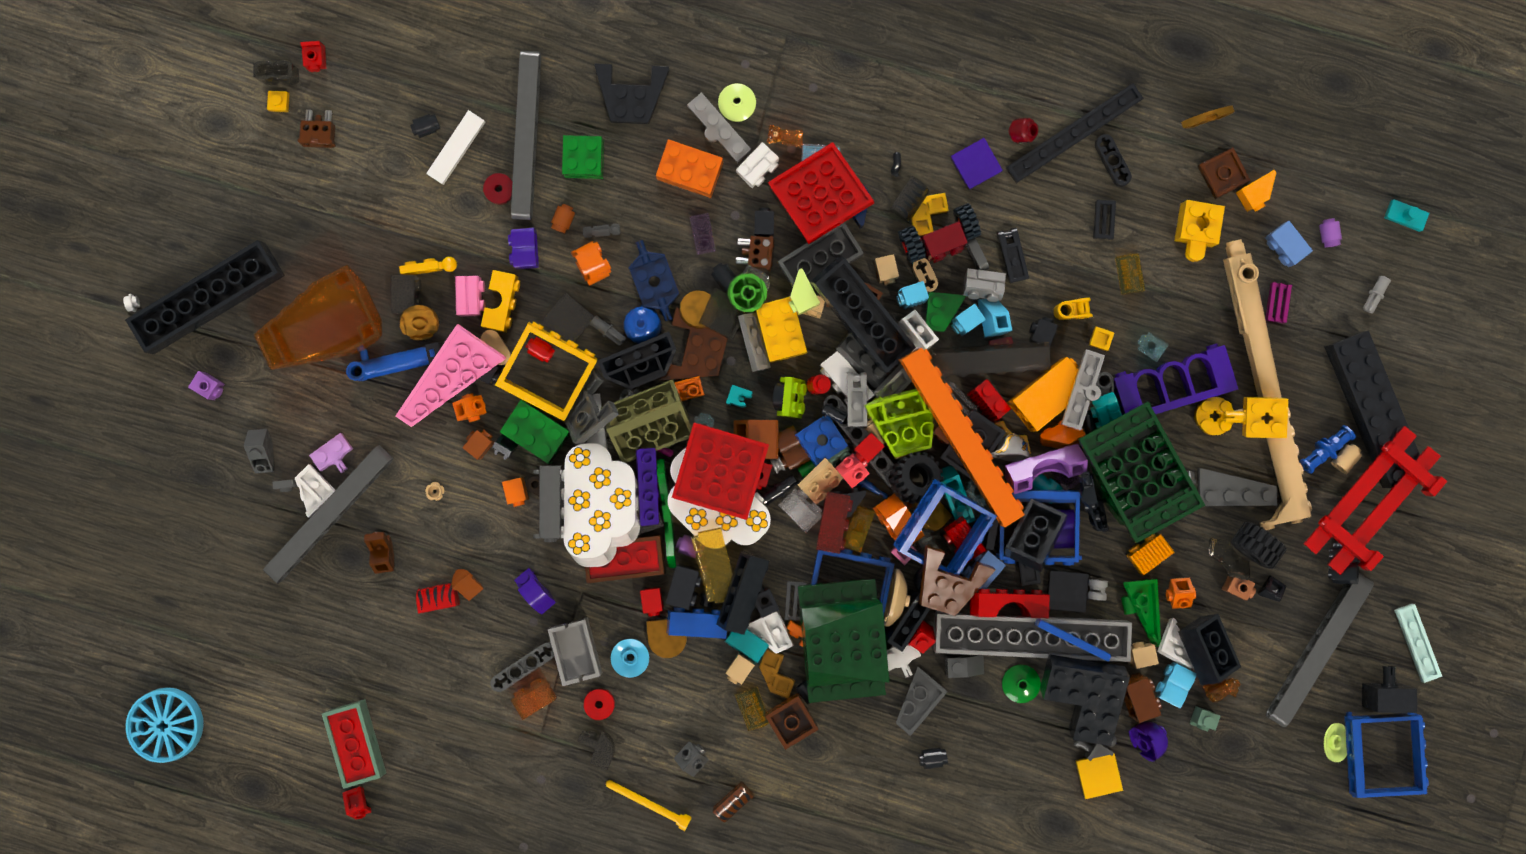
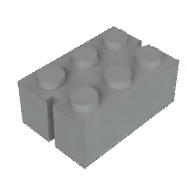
M588 617L548 629L562 686L580 682L582 678L584 681L601 676L603 672Z

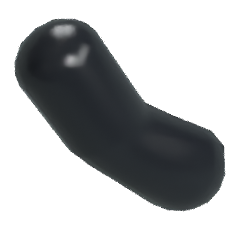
M895 152L893 154L894 164L891 168V174L898 177L901 166V154Z

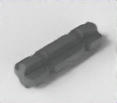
M618 223L611 224V226L607 224L593 226V228L591 226L583 227L584 238H592L593 235L595 237L610 236V234L620 235L621 232Z

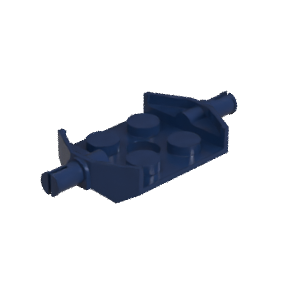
M643 240L640 241L641 246L638 241L636 245L639 250V256L628 268L643 307L660 310L665 322L668 321L666 313L669 320H672L669 306L680 294L665 254L648 252ZM652 277L660 279V284L657 287L650 286L649 281Z

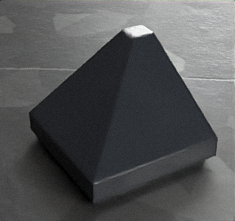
M1269 576L1258 595L1280 602L1287 586L1274 577Z

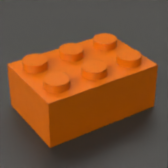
M668 139L656 178L659 181L711 198L723 165V158Z

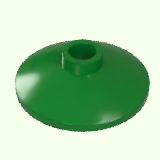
M1023 664L1014 665L1005 672L1002 679V688L1010 700L1017 703H1026L1033 700L1039 693L1040 678L1037 672L1030 666ZM1022 681L1026 683V686L1024 688L1019 687V684Z

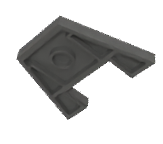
M596 368L592 369L565 419L573 443L577 445L583 444L619 415L615 404L611 401H607L599 411L593 394L604 380L600 371Z

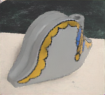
M1017 434L1004 436L998 443L995 451L991 453L994 458L1010 462H1018L1032 457L1028 451V443Z

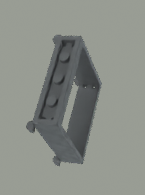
M540 466V470H533V474H540L539 534H533L534 539L544 538V542H556L561 538V526H564V519L561 518V508L564 507L561 489L564 488V481H562L561 474L564 466Z

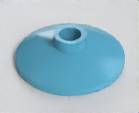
M636 639L620 641L615 645L611 653L612 667L618 674L624 677L639 676L646 670L649 663V652L646 646ZM633 654L634 660H628L627 655Z

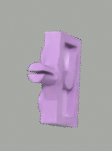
M339 433L309 456L319 471H323L331 465H336L340 473H343L348 468L342 459L353 448L343 433Z

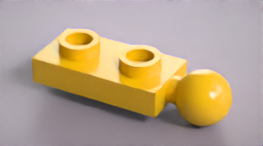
M445 257L442 262L430 258L425 259L424 263L418 264L416 261L405 262V265L399 266L400 274L403 276L442 271V269L452 272L457 267V261L453 257Z

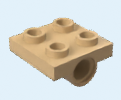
M824 458L798 486L817 505L825 499L826 495L833 488L839 485L843 477Z

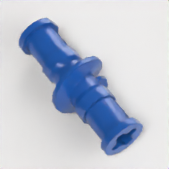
M1343 425L1340 431L1329 439L1321 438L1320 441H1317L1315 443L1316 449L1312 451V454L1305 459H1301L1299 463H1301L1307 473L1312 474L1314 469L1323 464L1327 458L1337 459L1336 451L1340 450L1349 440L1356 438L1354 432L1348 426Z

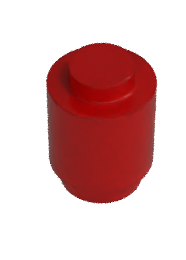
M538 337L535 339L531 338L525 347L528 349V354L541 362L545 361L547 363L556 351L552 348V345Z
M825 375L812 376L807 381V389L813 395L824 394L831 387L830 379Z

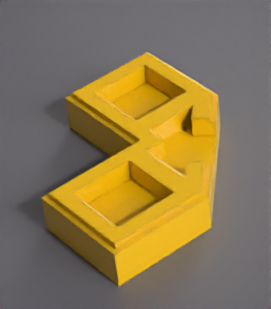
M940 193L926 196L911 218L912 226L916 228L920 237L933 232L932 215L949 212L946 194Z

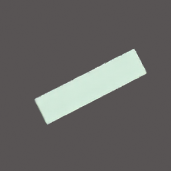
M1412 603L1395 609L1394 611L1421 682L1426 683L1442 677L1416 605Z

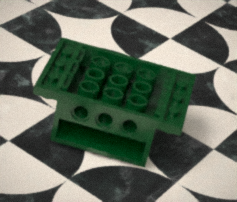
M1149 402L1139 405L1078 439L1088 459L1087 472L1094 474L1093 481L1098 493L1118 523L1125 525L1134 543H1138L1206 506Z
M875 579L798 586L808 702L886 695L885 682H890L883 606L877 599Z

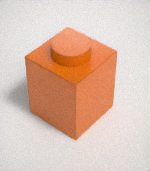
M524 477L502 482L507 505L513 504V507L525 505L524 501L529 500Z

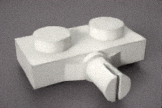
M907 644L903 652L893 647L888 649V671L894 668H902L905 678L913 675L908 664L913 659L920 657V652Z

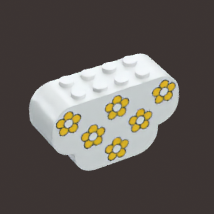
M595 443L580 444L573 447L566 455L565 470H562L561 474L562 481H564V488L561 489V498L564 500V507L561 508V518L564 519V526H561V538H564V545L567 551L579 565L584 567H600L608 564L614 558L617 547L631 544L639 535L637 479L632 468L624 462L613 461L609 451L604 446Z
M686 448L674 458L671 464V477L675 483ZM674 487L668 495V506L672 514L701 543L711 548L722 547L731 540L741 545L753 544L767 532L770 526L769 510L762 503L764 499L758 492L754 495L747 520L671 498Z

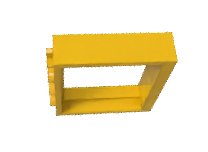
M534 321L533 323L528 322L495 386L565 421L597 362V358L594 357L596 354L588 349L583 351L577 348L578 344L571 340L566 342L560 339L561 335L552 330L550 333L543 330L544 326ZM530 332L588 362L564 409L506 379Z

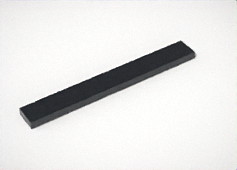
M1132 83L1007 166L1006 170L1017 184L1144 98L1134 83Z

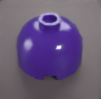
M1144 721L1135 725L1129 731V737L1133 746L1136 748L1138 745L1142 751L1139 754L1145 759L1153 762L1166 752L1168 738L1167 732L1162 726L1151 721Z

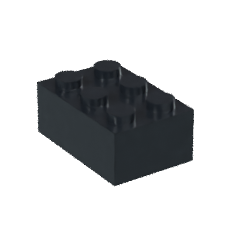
M973 409L968 416L973 424L971 428L974 433H978L981 436L983 448L985 450L988 449L992 453L1006 431ZM949 443L940 458L971 479Z
M1030 499L1024 511V516L1021 517L1005 548V556L1042 572L1066 524L1067 514Z
M1219 614L1201 616L1178 631L1201 685L1220 683L1241 668Z

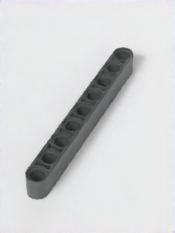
M520 51L511 201V218L516 220H532L541 76V52Z
M380 445L375 447L274 556L263 571L277 584L283 581L392 463L394 458Z
M1359 573L1358 584H1344L1266 712L1267 718L1282 727L1289 725L1374 586L1373 581Z

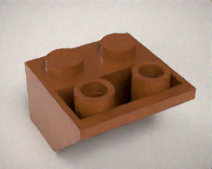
M734 420V434L769 444L765 459H778V420Z

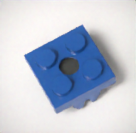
M822 416L795 434L815 467L824 458L828 460L848 447L837 427L828 416Z

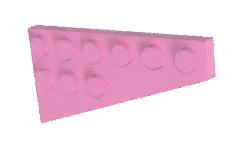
M457 324L396 414V417L410 427L414 426L507 357Z

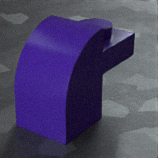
M530 568L514 580L519 587L518 591L522 597L541 615L556 603L549 590L539 582Z

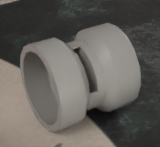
M1089 579L1090 591L1087 593V599L1106 601L1107 594L1105 590L1108 587V581Z

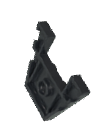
M595 64L611 123L649 124L659 95L664 87V82L669 74V66H652L651 86L612 84V64Z

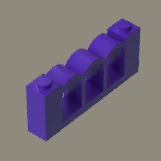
M1218 343L1206 346L1207 350L1200 354L1190 355L1184 358L1181 363L1177 361L1164 363L1156 370L1144 369L1134 374H1127L1126 371L1114 374V394L1122 415L1142 404L1137 381L1143 374L1152 377L1161 404L1152 407L1155 414L1238 390L1225 345L1218 347ZM1193 359H1199L1204 363L1212 389L1195 393L1188 368ZM1171 366L1178 370L1186 397L1172 401L1169 400L1163 381V373L1167 367Z

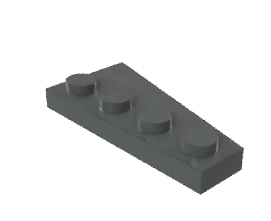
M1197 468L1198 493L1206 506L1277 505V486Z

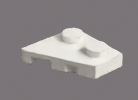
M308 464L295 477L297 487L300 489L301 500L304 501L307 511L305 512L306 516L310 518L333 494L335 489L311 464Z
M1171 618L1168 620L1157 652L1189 670L1193 669V665L1178 633L1180 629L1176 625L1177 621Z

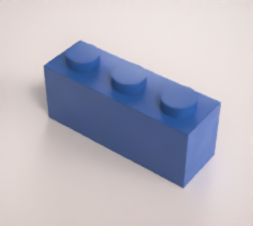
M673 607V610H668L666 631L668 635L726 639L727 631L716 625L721 610L712 609L711 613L704 612V609L701 608L685 611L684 608Z

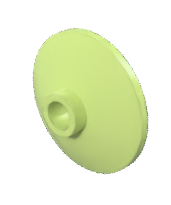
M731 84L725 87L719 95V110L730 121H744L755 110V95L746 85ZM739 98L741 101L739 104H735L733 100Z
M1340 723L1330 725L1324 737V750L1326 756L1332 762H1341L1347 756L1345 726Z

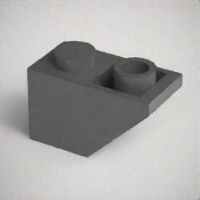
M268 429L248 430L244 449L254 473L274 472L273 442Z

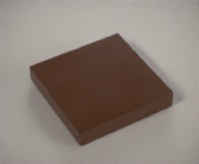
M1233 147L1198 165L1215 199L1251 181Z

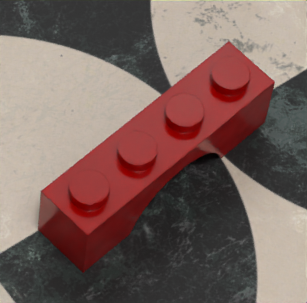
M980 588L971 598L970 615L976 617H997L998 612L1004 605L1014 602L1021 610L1022 616L1049 618L1050 595L1043 594L1042 590L1031 589V593H1025L1024 589H1013V592H1008V589H996V592H990V589Z

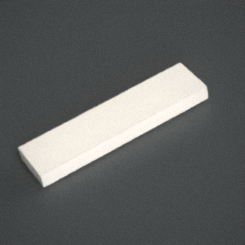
M468 110L426 174L444 185L485 124V121Z

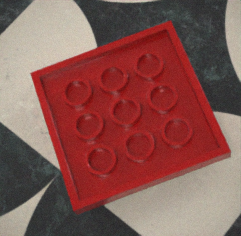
M833 142L768 182L770 188L808 244L874 204V200Z
M694 422L671 498L747 520L769 444Z

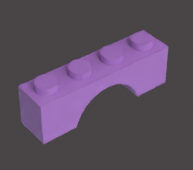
M1079 444L1066 446L1005 465V479L1012 487L1013 494H1018L1031 490L1034 479L1044 472H1059L1068 478L1087 472L1088 459Z

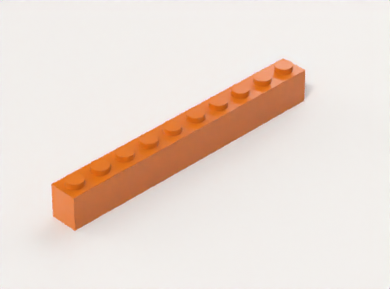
M922 347L917 348L901 358L899 362L990 510L997 516L998 523L1002 527H1007L1024 516L1022 503L1013 497L1012 493L1014 491L1012 487L1002 479L1004 475L998 466H994L991 461L993 460L992 454L988 449L985 450L983 448L981 436L972 430L973 424L968 416L964 417L961 412L963 409L962 405L957 399H953L951 387L947 382L944 383L942 381V373L937 366L934 367L931 363L932 357L928 350H923Z

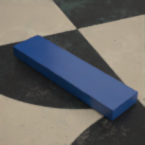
M1039 618L1034 624L1107 662L1111 658V654Z

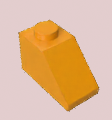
M1275 170L1236 192L1247 212L1252 209L1256 212L1265 207L1264 202L1269 200L1276 176Z

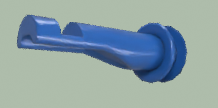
M867 477L857 484V486L861 485V488L864 487L878 496L880 494L883 495L882 498L884 499L888 497V494L877 489L871 482L867 481Z

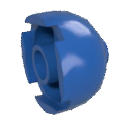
M636 307L630 310L623 322L626 336L637 344L659 336L662 329L659 315L653 309L647 307Z

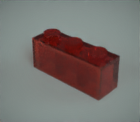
M826 492L816 545L817 550L840 554V550H844L846 539L843 538V533L848 531L849 519H846L847 512H851L853 500H850V496Z

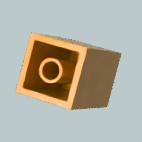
M1065 357L1059 359L1007 402L1030 432L1039 431L1066 409L1078 372V365L1072 358Z

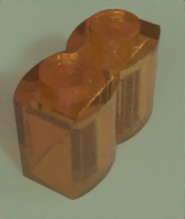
M537 678L529 683L530 688L526 690L521 688L513 693L514 698L511 699V702L522 720L557 699L546 678L543 680Z

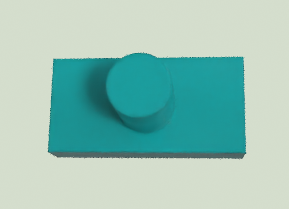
M1393 199L1390 201L1384 218L1421 232L1425 227L1429 213Z

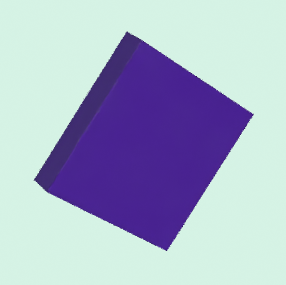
M985 138L950 157L968 190L1003 171Z

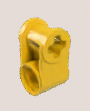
M1080 298L1061 302L1055 306L1054 316L1059 320L1093 317L1089 306L1091 299ZM1061 306H1065L1067 308V315H1063L1061 313Z

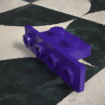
M653 447L636 449L639 522L641 526L659 524L656 449Z

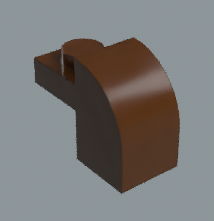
M384 532L365 534L364 542L370 550L369 565L374 573L394 571V551L390 535L386 536Z

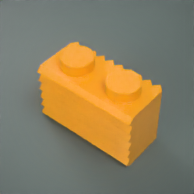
M1160 533L1152 534L1145 538V542L1140 546L1139 544L1132 546L1129 549L1130 553L1126 555L1141 575H1145L1175 553Z

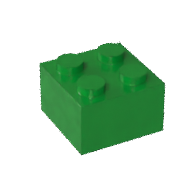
M563 135V176L565 178L603 179L604 140L602 136Z

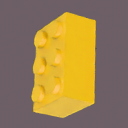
M790 297L764 303L760 309L756 310L770 363L807 354L797 312L793 313L789 305Z

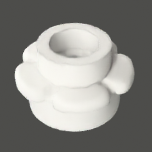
M129 294V296L123 298L124 306L128 312H136L137 308L140 307V301L137 296L134 297V295Z

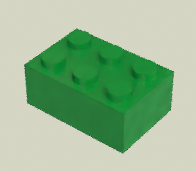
M520 400L500 430V433L548 464L553 462L570 436L569 430L524 400Z

